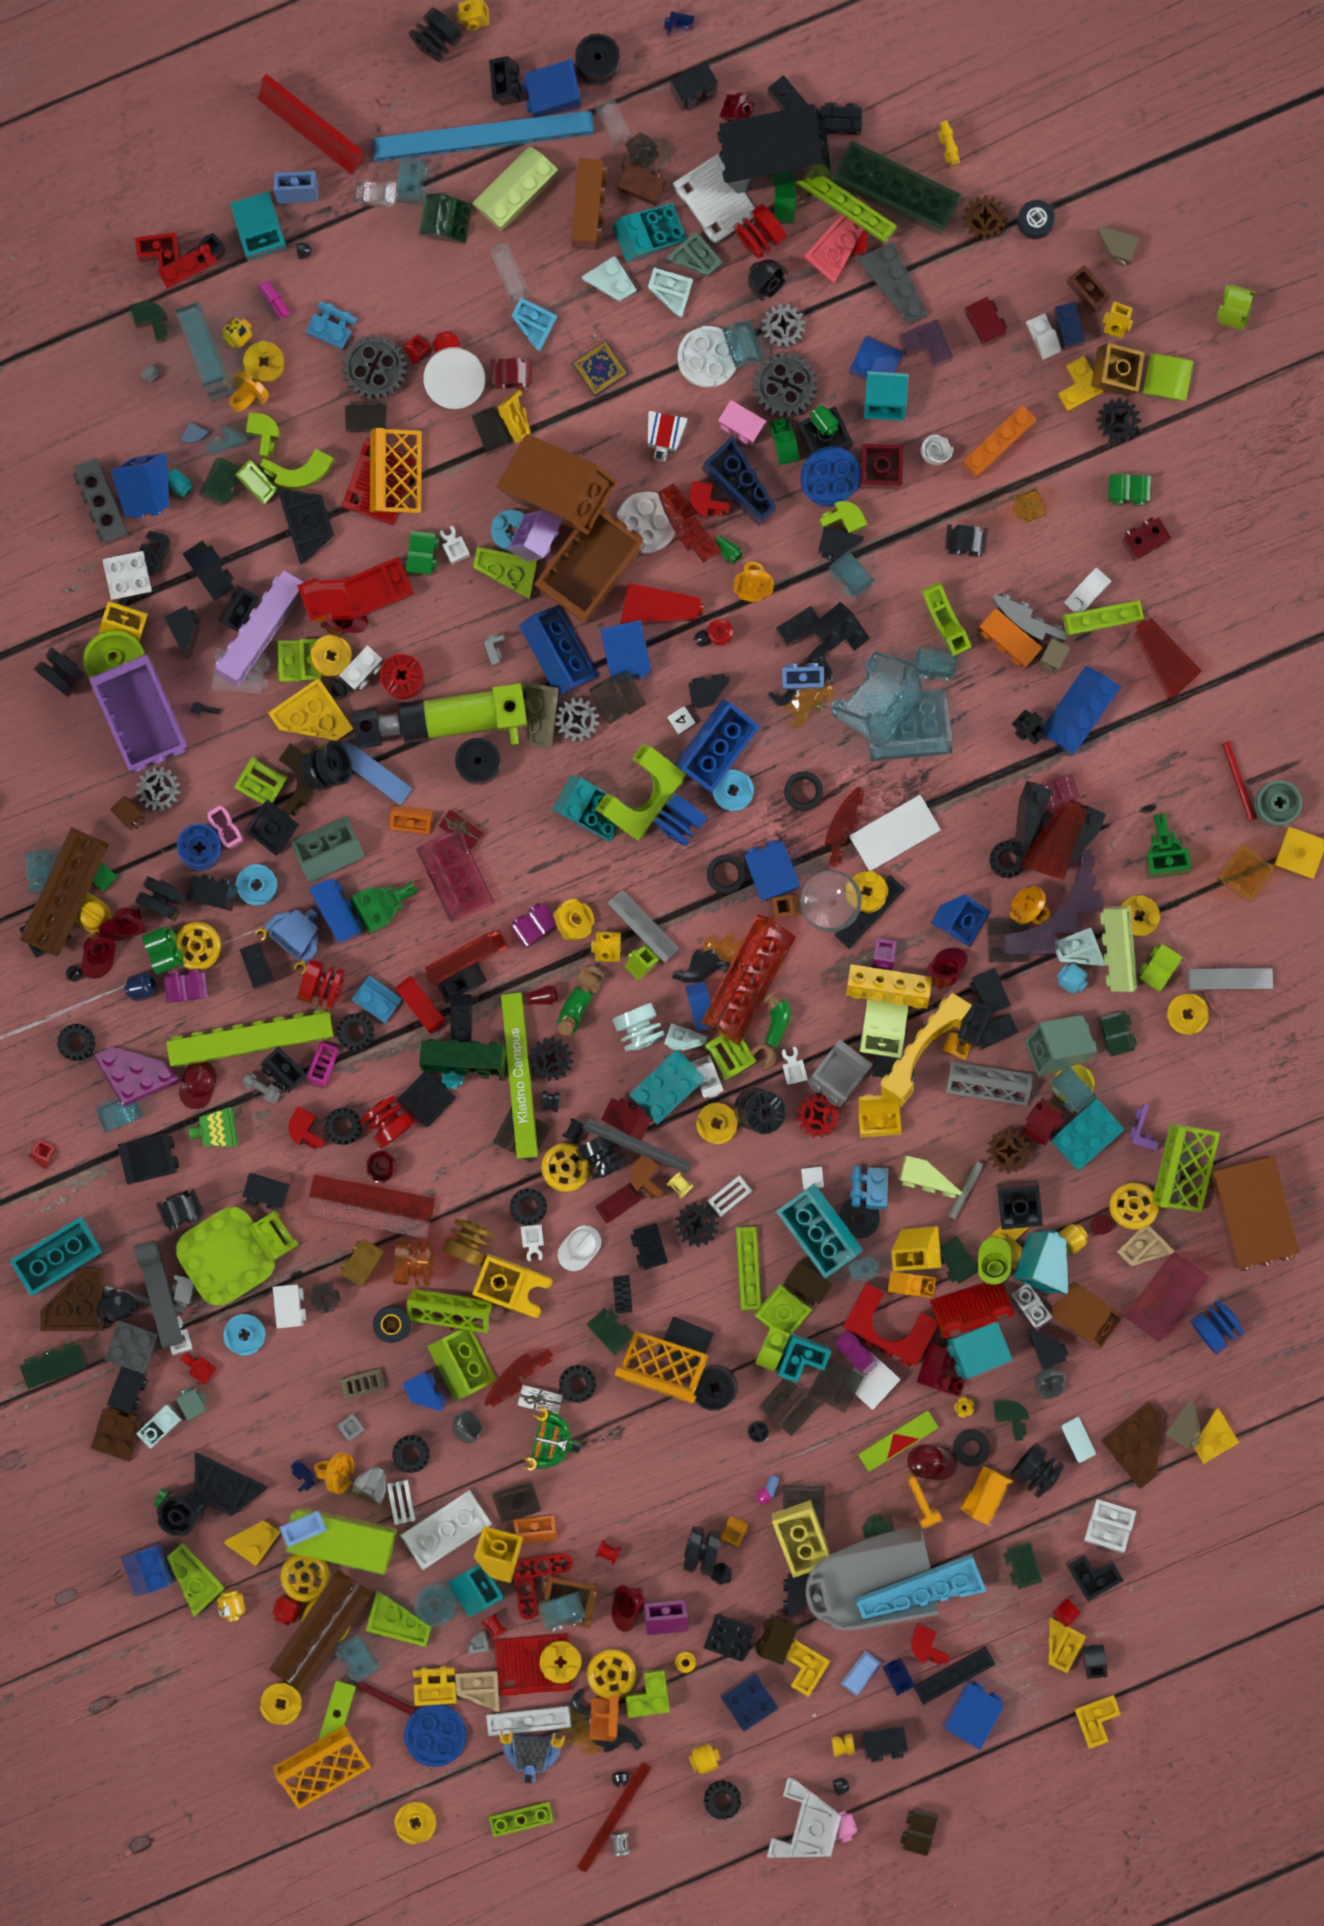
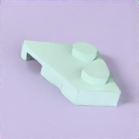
M615 256L582 276L584 282H588L619 303L637 292Z
M654 268L648 289L679 318H682L693 279Z
M1091 928L1052 942L1059 962L1105 965Z
M671 1024L664 1044L673 1050H687L705 1045L709 1036Z

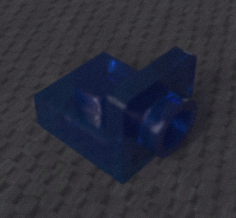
M671 11L670 18L666 17L664 23L667 36L671 37L673 25L677 26L676 28L679 30L688 31V29H693L695 16Z
M297 1459L290 1467L293 1469L291 1473L297 1479L301 1480L303 1478L305 1480L298 1489L301 1493L303 1490L308 1491L315 1484L313 1481L315 1474Z
M901 1658L892 1660L883 1666V1670L897 1696L915 1687Z

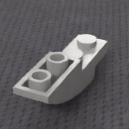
M1003 593L994 595L992 601L997 609L1030 638L1042 642L1044 636L1064 643L1067 637L1064 631L1065 628L1053 624V626L1045 624L1046 620L1037 616L1034 619L1031 618L1033 609L1029 608L1030 605L1025 602L1018 601L1016 603L1011 601V597Z

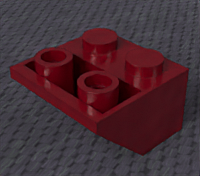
M929 1343L916 1381L917 1383L960 1397L966 1379L958 1376L955 1370V1359L950 1356L947 1348Z

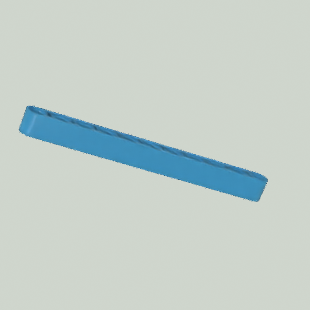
M584 111L378 137L372 139L371 144L373 160L375 162H384L589 136L594 134L595 131L592 112Z

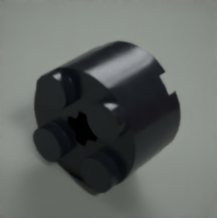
M947 524L945 550H948V554L961 555V552H969L968 556L982 557V553H986L988 528H983V532L980 531V527L957 525L955 529H951L952 525Z
M194 1188L189 1192L185 1190L167 1197V1201L163 1202V1204L161 1201L156 1203L165 1227H168L169 1231L180 1227V1224L188 1220V1223L200 1219L203 1212Z
M186 1487L174 1490L157 1508L158 1524L164 1532L171 1536H186L203 1519L206 1509L205 1503L196 1493Z

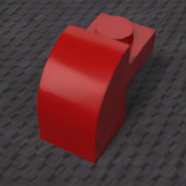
M692 481L690 505L698 516L707 519L708 511L712 512V515L724 517V514H729L730 503L710 500L712 484Z
M297 1106L289 1121L288 1130L290 1137L297 1145H301L305 1139L307 1140L305 1143L307 1146L314 1150L317 1147L322 1149L326 1141L309 1132L317 1117L300 1106Z
M916 1623L910 1640L911 1649L915 1657L924 1664L928 1656L931 1657V1662L939 1665L942 1662L947 1664L950 1655L932 1647L937 1632Z

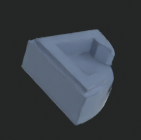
M189 422L180 441L187 444L195 443L204 439L209 432Z

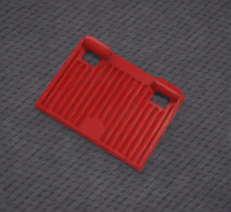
M365 438L341 507L394 526L398 513L370 512V457H368L370 439ZM396 448L394 449L400 458L407 453ZM391 453L386 457V463L390 468L398 462ZM411 454L403 460L410 469L416 464V459ZM401 463L393 470L401 479L408 473ZM390 473L386 477V484L392 489L398 481ZM411 474L403 481L407 486L409 484ZM400 484L393 492L402 499L406 490ZM354 494L360 495L357 505L351 503ZM391 494L386 498V507L393 508L398 503Z
M982 1283L929 1300L943 1338L951 1337L950 1332L957 1329L960 1330V1333L998 1322V1316L1007 1314L1008 1318H1011L1015 1315L1003 1283L997 1285Z
M568 1633L494 1640L499 1696L573 1690L572 1680L566 1683L552 1682L544 1676L540 1668V1657L543 1650L554 1641L562 1640L569 1642ZM559 1656L558 1660H555V1664L562 1668L563 1664H567V1661L563 1660V1656ZM515 1680V1687L505 1688L504 1681Z

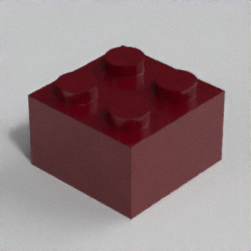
M862 443L860 488L901 489L903 483L904 445Z

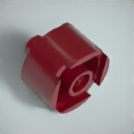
M522 358L498 359V363H496V360L491 359V385H495L496 389H509L508 385H515L517 389H529V384H532V359L527 358V362H524Z
M1042 1097L1041 1101H1038L1025 1119L1027 1121L1024 1126L1021 1125L1019 1131L1038 1145L1042 1144L1045 1146L1052 1137L1053 1128L1057 1130L1060 1127L1065 1115L1061 1109Z

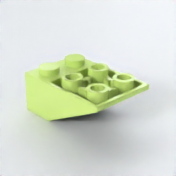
M867 999L859 1052L900 1059L905 1036L908 1006L894 1005L882 1001L874 1002Z
M904 1156L898 1179L903 1181L902 1185L912 1188L920 1185L923 1186V1191L931 1193L940 1190L943 1191V1196L956 1198V1195L962 1194L957 1187L928 1161Z

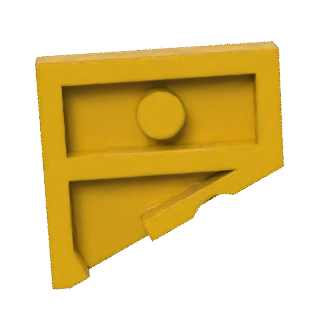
M263 1520L225 1540L224 1544L257 1566L280 1534V1531Z
M1050 1618L1049 1664L1068 1674L1087 1636L1070 1627L1065 1628L1061 1622Z

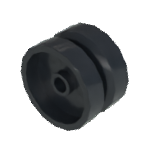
M601 33L590 34L577 45L575 52L576 69L580 77L586 82L594 85L605 84L618 74L620 67L619 48L616 42L609 36Z
M51 647L45 656L54 665L50 667L45 662L40 661L34 670L69 698L75 691V688L67 679L71 678L74 682L80 684L87 675L77 668L78 665L66 655H61Z
M471 738L463 742L458 748L455 756V765L460 776L466 782L474 785H485L493 781L499 774L501 757L496 746L489 740ZM476 757H480V760H482L481 764L477 765L474 763Z
M330 741L307 748L302 754L301 769L308 785L313 790L323 791L347 784L352 774V763L345 747L337 741Z
M147 876L143 886L145 889L153 892L151 896L144 892H139L134 902L176 921L180 911L169 904L172 901L178 905H184L188 895L176 890L177 887Z
M692 1526L690 1538L687 1539L683 1571L693 1573L697 1568L699 1560L702 1561L700 1567L701 1575L712 1577L721 1532L710 1530L706 1542H704V1529Z

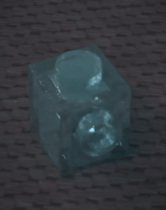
M872 1256L848 1262L852 1282L877 1277L876 1272H880L878 1261L873 1260Z

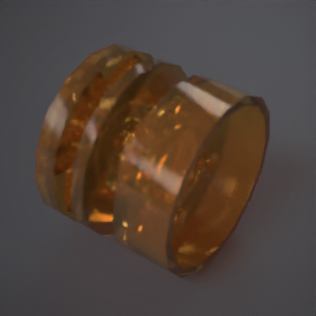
M396 1241L394 1284L408 1285L410 1276H414L415 1285L419 1286L420 1276H423L424 1286H430L435 1260L432 1243H427L426 1251L422 1252V1243L418 1242L416 1251H412L411 1242Z

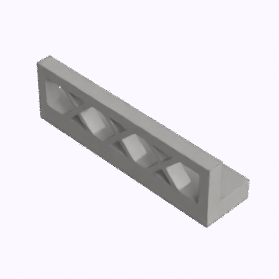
M623 890L607 903L664 963L679 950L668 936Z
M951 1061L946 1093L1027 1106L1032 1088V1074ZM952 1081L961 1082L964 1085L960 1088L951 1087ZM975 1085H980L984 1089L981 1091H976L972 1087ZM999 1088L1002 1089L1004 1093L995 1094L993 1090ZM1016 1092H1023L1025 1093V1097L1019 1098L1015 1097L1013 1094Z

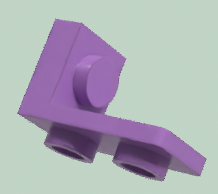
M1143 1104L1142 1107L1137 1108L1135 1119H1138L1136 1127L1132 1126L1129 1138L1132 1139L1131 1144L1157 1151L1159 1143L1154 1141L1155 1137L1146 1134L1139 1137L1149 1106Z

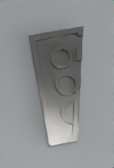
M894 241L856 258V261L865 269L869 277L878 285L881 292L890 300L908 325L928 316Z

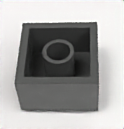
M119 1320L104 1360L144 1374L148 1370L159 1340V1334L125 1320Z

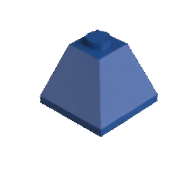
M866 336L850 367L849 373L865 381L867 380V371L894 373L903 352Z
M963 894L940 905L931 924L970 947L990 911L968 895Z

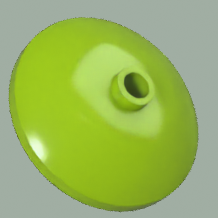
M109 630L96 635L87 644L83 654V666L87 676L91 678L143 656L145 653L140 642L131 634L120 630ZM115 652L116 656L110 657L109 654Z

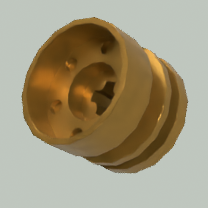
M455 1218L454 1223L462 1226L460 1231L451 1228L450 1231L458 1236L457 1240L447 1238L442 1251L482 1267L487 1254L481 1251L480 1247H491L492 1244L483 1240L485 1236L494 1240L495 1234L475 1222Z

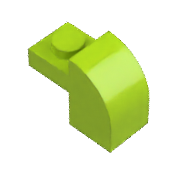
M249 412L246 433L248 436L262 437L259 455L261 458L269 459L270 454L274 453L275 442H272V439L280 440V431L271 417L265 414Z
M846 501L835 503L834 508L836 512L833 513V510L822 514V518L819 520L822 530L824 527H829L840 521L845 531L851 534L867 527V522L861 510L855 504Z
M770 1326L755 1364L774 1372L790 1333Z

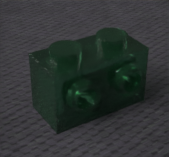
M222 457L215 458L198 495L218 506L228 504L233 496L231 491L234 485L237 486L240 482L235 474L241 467Z
M1029 1540L1005 1547L1006 1553H1003L1006 1565H1010L1012 1573H1009L1012 1585H1016L1018 1589L1042 1583L1033 1548Z

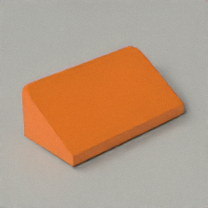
M392 805L389 830L430 835L433 810Z
M555 1515L513 1520L514 1533L523 1537L522 1544L557 1540Z

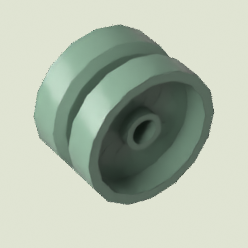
M1283 780L1267 783L1257 792L1254 798L1256 817L1263 824L1270 827H1282L1291 823L1299 816L1302 809V797L1299 790L1293 784ZM1275 801H1279V802H1280V807H1279V808H1278V806H1275V805H1274V802H1275Z

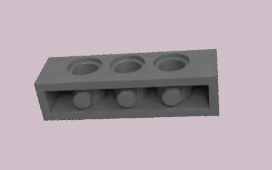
M94 458L74 466L76 471L73 473L77 485L81 484L83 492H80L84 503H89L91 510L88 511L92 523H97L99 529L96 530V534L100 542L104 541L106 545L129 537L100 461ZM90 479H97V485L94 488L87 487ZM100 497L104 498V505L102 507H96V499ZM105 517H112L111 525L104 526L102 524Z

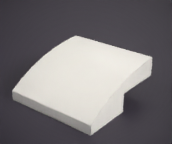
M870 1352L876 1360L877 1366L867 1375L860 1373L854 1367L842 1382L873 1410L901 1379Z
M1096 1499L1084 1542L1123 1554L1132 1530L1136 1511Z

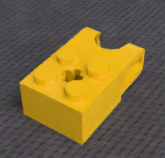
M487 1253L472 1290V1295L538 1318L540 1317L541 1309L538 1305L529 1301L528 1293L534 1287L550 1288L553 1280L549 1276ZM500 1276L505 1282L500 1283L499 1286L495 1285L496 1281H494V1278Z

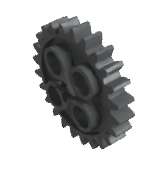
M370 334L369 340L362 336L361 343L354 340L356 346H348L350 353H344L347 360L341 361L342 365L346 366V368L341 369V372L347 374L343 377V380H350L347 388L354 387L353 394L355 395L360 392L361 399L366 394L368 401H371L372 396H375L376 400L379 401L380 395L387 399L388 392L394 396L393 389H401L398 382L405 383V379L401 375H407V371L402 368L407 367L408 364L407 362H401L406 356L405 354L399 355L402 348L398 347L395 349V341L389 344V337L382 341L380 334H378L377 339H374L372 334ZM373 350L375 354L371 359H367L364 357L365 351ZM380 351H382L383 354L377 363L379 370L375 369L373 371L370 383L366 384V381L372 372L370 365H375L378 358V354ZM391 358L394 361L392 366H383L384 359ZM360 368L366 370V374L363 377L355 375L356 371ZM377 377L385 378V382L381 386L375 385L374 380Z
M781 351L778 358L773 353L771 361L766 357V365L759 363L761 371L755 370L754 372L759 378H753L752 380L753 383L758 385L752 387V391H758L754 398H761L758 405L762 406L765 404V412L771 409L772 416L779 412L780 418L786 413L789 419L791 412H794L796 416H799V409L806 412L805 404L810 407L812 406V402L809 399H816V395L812 392L818 391V387L813 386V384L818 383L819 380L812 378L817 372H810L812 363L805 365L807 358L800 361L798 353L793 358L791 351H789L787 357H784ZM777 367H782L786 373L783 376H777L774 370ZM796 375H801L805 381L802 384H796L793 378ZM772 377L779 382L771 381L768 378ZM788 381L790 387L787 386L786 389H783L781 383ZM769 386H775L778 392L770 395L766 389ZM792 388L801 389L802 393H799ZM787 394H794L797 400L789 403L786 401L785 396Z

